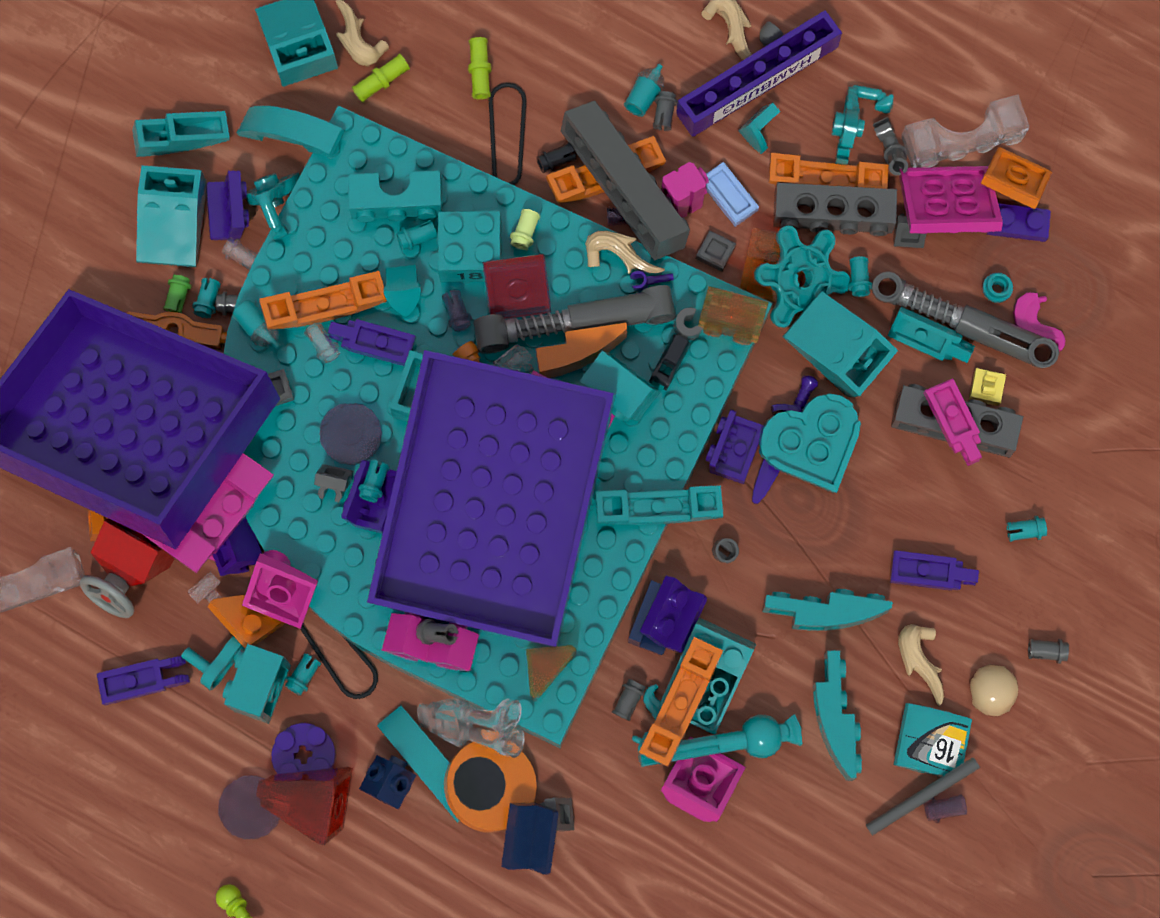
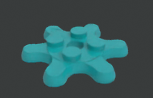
M789 225L783 226L776 234V241L780 248L778 262L775 265L763 263L754 271V278L760 285L771 286L776 291L777 302L770 313V319L778 327H787L794 315L798 312H804L821 291L827 295L832 292L845 293L849 290L848 286L851 283L850 276L846 272L834 271L829 265V254L835 246V236L831 231L822 230L818 232L810 245H804L798 237L797 230ZM803 271L806 281L802 287H799L798 274L796 273Z

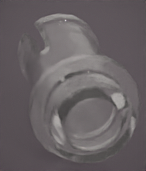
M230 238L222 249L225 259H232L249 271L257 256V253L242 245L240 239L234 240Z
M316 322L306 329L304 334L318 352L316 356L319 360L329 363L339 356L338 343L330 339L320 322Z

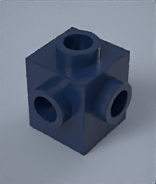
M376 755L373 763L367 770L359 790L399 810L405 796L411 789L416 775L406 770L408 763L393 755L390 756L389 760Z

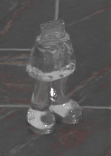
M443 699L433 701L430 704L421 703L417 709L419 726L429 728L431 733L437 734L439 738L454 746L461 748L466 745L467 741H473L511 758L518 757L525 743L524 732L519 728H514L521 717V704L518 700L505 699L500 702L495 710H483L472 707L464 699ZM473 724H477V725H481V726H484V727H488V728H491V729H493V730H495V731H489V730H484V729L476 728V727H473Z

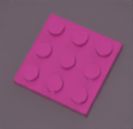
M989 166L908 168L905 173H903L901 168L899 180L910 233H986L1001 231L1003 221L996 192L980 184Z

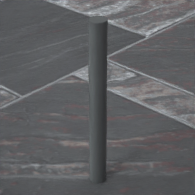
M972 757L866 824V827L872 836L978 770L980 768L979 764Z

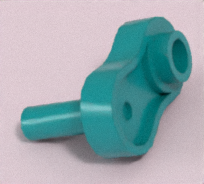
M233 636L212 663L190 647L185 649L181 657L203 673L200 683L207 689L213 690L233 666L240 650L245 651V648Z

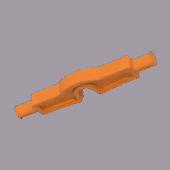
M126 312L168 331L171 327L177 326L178 335L209 348L220 349L221 345L226 342L227 332H224L222 326L194 322L182 313L163 312L155 316Z

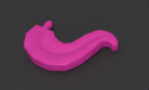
M1025 293L1015 303L1013 311L1015 325L1051 339L1057 344L1058 350L1061 352L1066 342L1062 331L1041 324L1037 318L1038 311L1041 308L1040 303L1046 302L1047 297H1038L1037 293Z

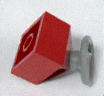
M107 519L103 522L90 553L108 575L104 580L92 575L83 576L80 580V587L93 603L106 612L120 618H129L134 614V606L125 595L129 587L144 584L169 569L175 558L143 534L111 519ZM90 585L98 587L99 589L92 588Z

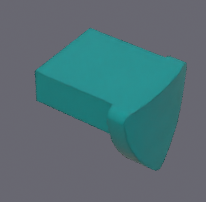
M774 103L763 106L738 129V132L760 154L768 149L760 130L780 112Z
M416 264L385 268L386 286L383 288L385 298L391 307L404 317L411 314L420 299L421 284L418 283Z

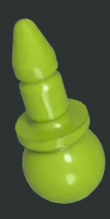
M227 884L218 889L216 902L221 909L226 910V914L229 917L253 918L246 910L247 902L242 898L241 892L236 886Z

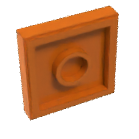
M998 147L980 184L1036 209L1052 172Z

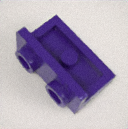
M228 171L225 182H208L206 185L211 240H240L244 228L249 226V213L247 209L243 210L242 200L246 199L247 196L246 182L241 181L240 171Z
M730 409L728 417L722 416L716 433L720 434L717 445L711 444L706 461L710 462L709 472L744 484L757 452L760 432L764 425L736 416V411Z
M362 460L359 469L355 473L354 482L348 499L344 503L341 517L356 528L383 534L397 471L391 469L387 471L381 489L383 496L378 498L377 502H369L359 497L360 491L358 487L364 483L370 465L369 461Z

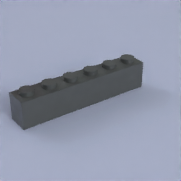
M596 101L565 111L561 133L572 145L577 155L655 261L684 249L690 233L687 221L678 214L673 207L671 199L664 195L658 187L654 176L649 174L641 164L639 156L630 149L625 142L623 134L617 131L610 122L608 114L599 107Z

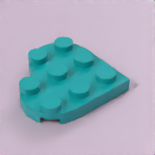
M826 394L812 398L806 403L801 412L790 410L774 414L766 421L760 432L759 453L761 457L778 471L832 493H837L860 432L861 422L858 420L857 412L853 408L854 405L843 396Z

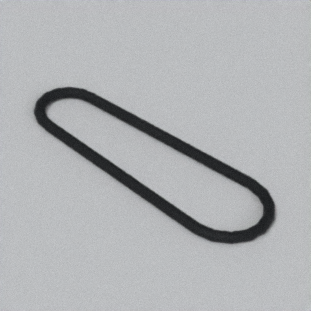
M503 83L496 86L491 92V97H489L492 174L498 178L493 98L495 93L501 88L510 87L516 89L522 97L518 173L515 180L508 182L515 185L519 182L522 175L527 100L521 87L513 83Z
M302 625L300 630L340 690L347 697L362 699L369 696L375 690L378 683V673L373 664L358 647L344 638L371 669L373 674L372 686L363 694H353L345 689Z

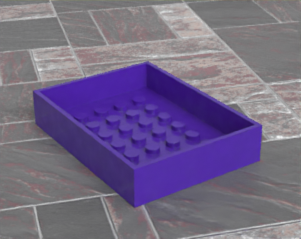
M68 289L0 379V468L173 549H177L279 402L280 397L266 371Z
M424 350L367 603L556 647L562 633L616 394Z

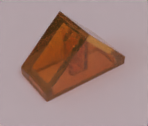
M564 645L526 649L530 697L533 701L537 702L577 654V649L574 646Z

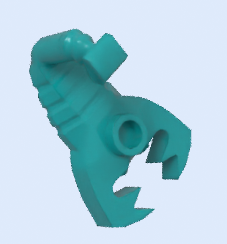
M859 85L848 87L843 113H835L831 135L839 136L835 164L847 165L850 154L849 149L853 148L856 137H862L865 120L859 119L858 98L877 101L875 110L887 114L890 113L893 107L894 96L892 94L887 96L881 89Z
M299 172L281 177L279 180L276 173L264 176L254 181L255 188L247 191L246 200L248 204L261 206L269 228L272 230L273 240L283 238L289 233L288 229L278 218L274 207L285 203L283 197L293 190L300 177Z

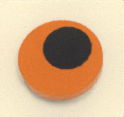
M485 738L466 745L455 754L445 773L444 792L451 811L463 824L477 831L490 833L506 830L510 803H534L536 796V776L529 759L515 745L501 739Z

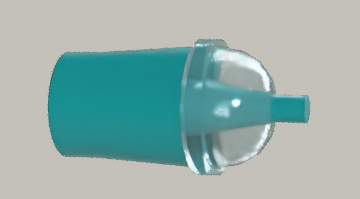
M658 64L655 69L647 68L637 75L636 82L624 103L625 108L632 114L643 117L655 100V97L658 96L660 91H663L664 77L660 72L663 68L661 64Z
M251 300L241 303L234 310L233 318L249 335L251 342L263 348L273 346L276 350L280 349L281 346L277 342L280 335L279 329H267L263 312Z

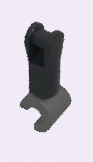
M684 308L678 313L674 324L676 334H672L649 380L651 384L654 381L664 386L663 390L665 391L669 388L691 345L689 341L698 338L703 328L699 326L687 328L684 325V322L692 321L696 312L695 308ZM662 364L673 369L670 376L659 371Z

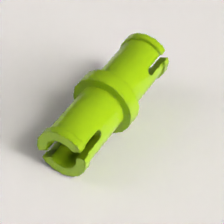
M474 37L469 40L471 63L468 65V72L472 76V98L479 100L491 97L489 87L491 64L488 62V39L484 37Z
M399 53L381 68H374L371 75L351 88L363 103L380 89H387L391 81L410 70L409 65Z

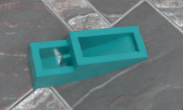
M225 111L168 113L165 119L135 120L132 129L136 157L190 151L226 142L230 139Z

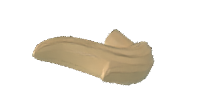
M336 0L346 26L345 33H336L337 37L353 60L359 65L370 66L375 64L389 49L388 44L383 40H380L374 47L367 44L362 39L360 33L364 19H358L346 2Z
M710 0L702 11V16L710 20L715 13L721 15L725 19L729 30L726 44L731 43L742 60L751 56L744 36V26L749 28L751 24L736 0Z
M597 231L589 235L586 240L588 267L600 266L599 251L609 250L620 257L627 268L628 274L633 269L646 273H660L665 270L646 262L636 254L631 243L636 241L637 238L610 231Z
M913 624L907 625L899 634V648L907 675H911L913 670H915L925 680L932 691L937 705L940 706L943 703L944 691L938 673L942 669L934 666L927 660L920 645V639L934 640L936 630Z

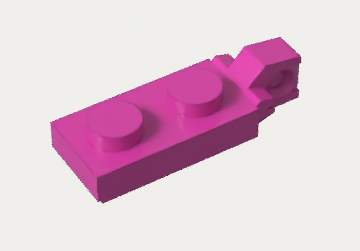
M952 378L926 389L923 394L950 448L952 447L955 454L961 452L967 466L979 462L982 456L976 445L981 442L979 438L980 431L954 379Z

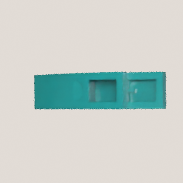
M836 589L835 593L830 592L827 596L826 604L821 603L822 599L817 597L804 596L803 600L791 599V595L785 592H772V596L766 595L762 612L793 617L791 629L827 631L857 626L888 613L892 608L893 601H886L885 596L879 594H866V597L854 596V591L847 589Z
M827 651L824 654L825 682H816L812 686L814 708L820 733L829 755L846 781H853L857 778V773L862 771L861 754H856V741L861 739L860 722H855V714H842V710L847 709L846 690H841V678H846L845 659H840V651Z

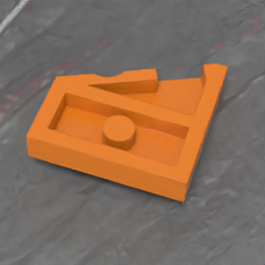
M245 595L211 600L208 605L210 611L245 649L247 644L255 646L286 624L242 606Z

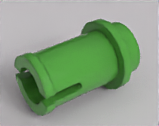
M174 274L172 279L168 280L170 288L163 310L182 313L187 291L191 290L192 286L190 285L189 278Z

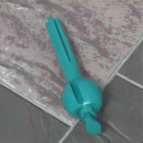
M758 714L750 717L743 724L742 730L682 740L671 762L745 749L750 756L755 758H767L774 755L780 749L782 742L787 741L802 746L801 726L795 714L781 724H778L769 715ZM638 748V759L641 767L660 764L640 754L641 748Z

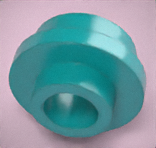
M993 273L984 280L982 290L988 300L1001 303L1011 296L1013 283L1005 274ZM999 285L1002 288V292H995L992 286Z

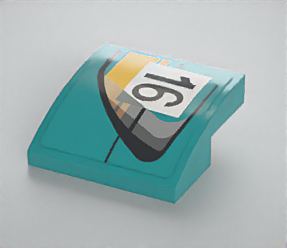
M906 703L893 765L919 773H929L939 777L944 776L964 763L972 719L942 710Z

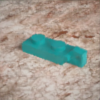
M903 307L900 308L888 333L890 338L941 361L944 359L952 360L954 357L968 363L975 348L974 345L962 339L963 336L956 333L957 331Z

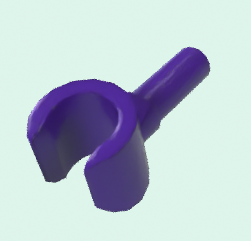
M635 271L630 275L632 280L644 279L641 285L632 286L633 290L638 293L648 288L649 285L674 281L673 273L646 276L642 271Z

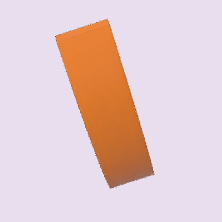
M654 136L628 145L639 156L641 164L648 173L666 163V159ZM572 165L546 175L557 203L576 201L604 193V190L585 165L576 169Z
M771 153L769 183L777 185V183L888 189V165L859 162L857 166L804 161L800 160V155Z
M380 271L350 277L347 283L296 295H290V292L260 298L259 302L267 329H285L317 324L352 315L382 304L387 299L383 292L384 285Z
M696 637L693 638L658 716L641 746L640 754L667 767L669 766L703 698L723 650Z

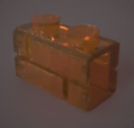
M709 286L698 326L703 328V333L712 337H720L721 334L733 337V341L742 345H750L751 342L758 343L769 302Z

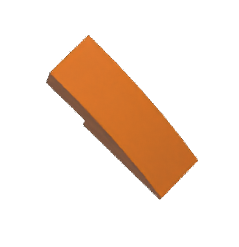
M627 323L566 331V344L536 348L539 373L547 378H553L576 371L594 362L601 351L610 352L627 337Z

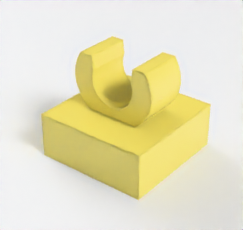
M976 368L969 400H979L986 404L999 406L1002 400L1006 374Z

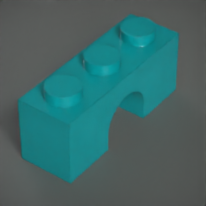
M440 170L409 172V186L399 195H389L382 190L379 173L348 174L349 211L351 218L357 219L359 222H372L375 218L402 221L405 217L431 220L438 216V212H443Z

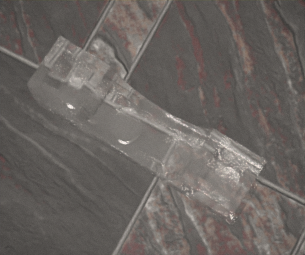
M1019 95L990 102L985 112L984 123L972 131H950L941 126L934 118L905 125L901 138L907 150L911 167L921 166L924 168L933 167L939 161L950 159V161L962 159L967 153L974 151L985 153L994 149L996 145L1006 143V145L1017 144L1023 140L1030 126Z
M70 547L40 557L37 563L22 571L0 577V613L80 586L81 578L86 575L79 554Z

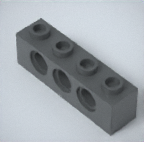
M777 183L774 193L773 227H780L781 229L783 226L789 225L793 226L796 230L804 228L810 229V231L815 233L822 230H839L840 233L846 235L858 232H870L873 236L892 234L896 225L897 189ZM806 205L811 208L812 212L804 214L797 207ZM837 207L841 210L842 214L832 215L829 213L828 208ZM861 208L867 209L871 212L872 216L863 217L857 210Z
M916 384L903 385L898 395L891 428L947 442L935 416L927 417L920 410L921 406H929L923 394L926 388ZM971 399L968 402L965 401L980 431L979 438L981 442L976 445L978 450L1010 458L1016 451L1023 416L1017 415L1016 411L1010 408L999 407L994 409L986 407V403L979 400ZM980 422H990L994 427V432L984 431L981 428Z

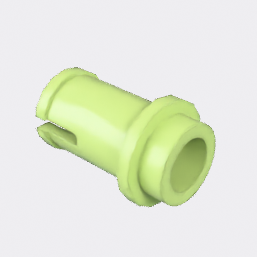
M523 209L521 211L516 230L510 234L513 247L520 250H528V247L533 245L532 236L540 219V215L530 209Z

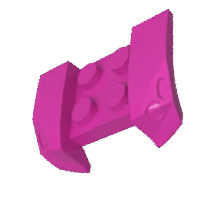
M243 453L177 549H173L148 536L145 537L197 573L208 558L217 553L252 509L254 502L258 499V495L274 475Z

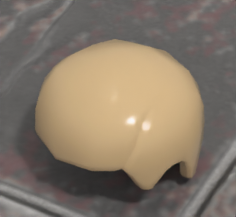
M989 664L979 668L970 683L972 704L985 715L1000 716L1009 712L1018 696V684L1014 674L1004 666Z

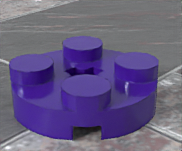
M309 723L295 724L277 735L272 748V764L283 781L295 787H313L320 784L333 769L336 761L335 745L322 728ZM301 747H305L307 751H312L313 753L312 757L307 758L306 764H302L300 759H295V754L300 752Z

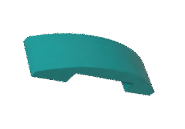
M253 106L248 109L236 133L241 137L259 141L267 137L302 145L308 152L332 157L344 130L332 123L298 111L274 106Z
M721 485L689 487L688 490L647 492L609 490L595 492L598 524L654 525L723 518Z
M400 705L377 726L458 823L460 820L451 811L444 792V778L449 762Z

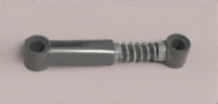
M883 272L876 276L873 281L872 292L880 302L890 303L895 306L899 304V306H904V308L909 306L912 311L914 309L918 310L919 314L923 312L927 314V317L933 316L934 320H942V324L945 322L949 323V326L954 328V331H957L956 333L1034 367H1050L1058 359V346L1051 339L1035 334L967 304L965 307L960 305L957 307V304H949V300L944 302L941 297L937 299L933 294L927 295L926 291L920 292L918 287L914 289V286L906 283V280L901 279L895 273ZM884 279L892 280L896 285L894 294L890 296L881 294L878 288L879 283ZM1001 333L1028 344L1025 349L999 338ZM1039 344L1046 345L1050 350V356L1044 362L1038 361L1034 356V350Z
M658 285L646 288L640 293L568 305L567 310L562 309V313H559V311H556L555 314L548 312L545 316L540 313L538 317L531 315L528 319L523 316L522 320L517 318L504 320L502 315L493 314L479 317L474 320L473 324L478 352L492 354L506 350L510 342L515 343L520 338L524 341L526 337L533 339V336L538 335L541 338L543 334L549 337L550 333L554 332L557 335L560 331L565 333L566 331L627 323V326L642 323L657 325L674 320L676 313L670 286Z

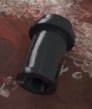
M568 142L549 152L541 151L536 160L543 173L547 171L552 173L554 168L570 161H575L576 154L571 153L574 149Z

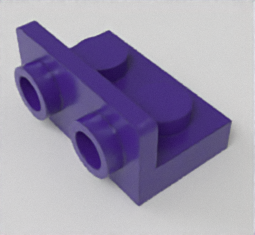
M666 575L640 632L658 646L682 653L706 604L707 597L704 594L691 591L676 578Z

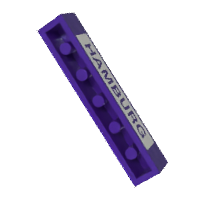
M824 10L679 99L676 115L692 137L696 136L837 49L842 35L841 30L827 11Z

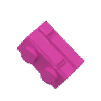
M688 162L679 167L678 172L674 170L663 176L661 191L671 199L675 210L684 218L688 212L693 213L703 207L704 195L707 194L706 184L709 183V180L701 167L697 169L694 163Z

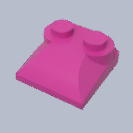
M269 550L263 554L260 553L256 561L242 606L301 629L318 581L292 567L288 557L283 553Z
M721 753L676 761L661 792L669 803L705 822H717L746 767Z

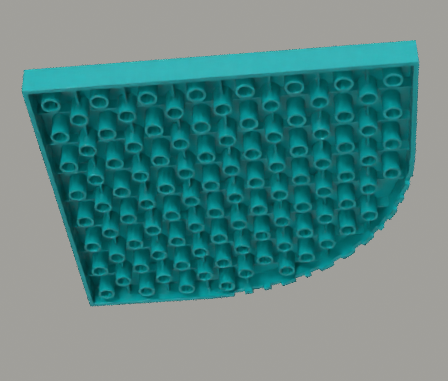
M338 106L329 123L342 128L344 133L333 156L312 153L278 216L289 233L283 238L273 240L272 230H270L240 290L234 310L244 301L251 300L262 311L259 302L260 298L290 292V295H296L347 283L350 277L380 271L385 287V268L415 264L418 283L421 284L420 299L417 306L407 317L394 310L386 301L364 311L326 322L293 328L271 329L270 335L281 346L278 350L265 338L253 341L233 318L232 314L227 331L224 354L264 370L267 374L284 369L294 397L293 401L274 407L243 452L274 475L258 495L254 506L246 515L247 521L265 552L276 550L288 557L292 567L318 581L309 607L327 625L356 647L396 670L549 744L561 748L668 524H598L596 504L592 506L593 510L589 511L560 641L556 647L467 627V630L479 634L470 671L437 667V664L421 660L416 662L382 651L391 613L405 614V611L367 603L382 533L356 528L342 519L341 515L344 503L348 499L355 473L359 469L362 460L369 462L371 460H379L378 467L384 462L389 465V469L397 471L408 422L392 417L390 405L404 366L341 348L342 342L329 338L327 334L330 323L332 321L347 326L349 320L356 321L358 319L415 335L416 341L413 347L415 352L423 354L424 350L452 356L459 347L469 341H473L478 348L473 322L479 317L493 314H491L487 281L440 282L438 273V216L431 219L437 233V238L415 245L411 251L408 249L402 250L396 233L400 232L402 227L408 229L427 222V220H422L418 217H405L402 221L375 218L372 222H359L357 219H352L349 211L348 174L379 173L382 190L389 195H399L409 186V172L440 170L443 212L500 211L501 261L543 255L549 304L547 307L495 313L502 315L504 320L512 318L522 320L523 316L528 319L531 315L538 317L541 313L545 316L548 312L555 314L556 311L562 313V309L567 310L568 305L635 294L638 292L634 291L632 286L641 285L644 279L632 280L630 275L639 270L633 269L628 274L627 268L620 257L609 250L599 251L600 266L588 267L585 245L588 236L597 231H615ZM523 209L533 210L540 215L532 236L533 245L529 246L528 250H520L513 247L510 239V234L515 232ZM637 241L631 243L639 257L652 265L665 269L660 273L644 272L646 276L673 273L674 281L649 285V287L658 285L670 286L676 317L684 308H695L696 312L692 321H686L684 325L687 328L699 326L703 329L698 338L689 341L691 345L667 391L663 390L664 386L653 381L652 385L661 392L639 421L629 419L627 422L620 420L616 416L614 417L607 432L593 493L595 501L596 491L627 490V492L686 489L770 314L771 302L670 256L654 261L643 244ZM676 318L670 322L657 325L642 323L627 326V337L608 353L613 354L649 382L672 334H676L674 330ZM560 331L556 335L554 332L550 333L549 337L543 334L541 338L537 335L533 336V339L526 337L524 341L520 338L515 343L510 342L509 347L504 351L492 354L478 353L481 357L479 361L484 364L532 374L533 370L539 373L536 348L566 344L565 333ZM592 363L576 371L550 379L586 387L580 382V379ZM662 364L659 371L670 376L673 369ZM323 464L353 471L352 482L339 502H335L336 492L333 489L328 488L323 499L318 496L320 486L314 485L316 472ZM426 616L423 617L424 620L432 619L435 620L437 623L449 624V622L438 620Z

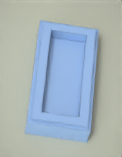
M724 162L706 173L709 183L706 184L708 194L735 227L759 211L758 204Z

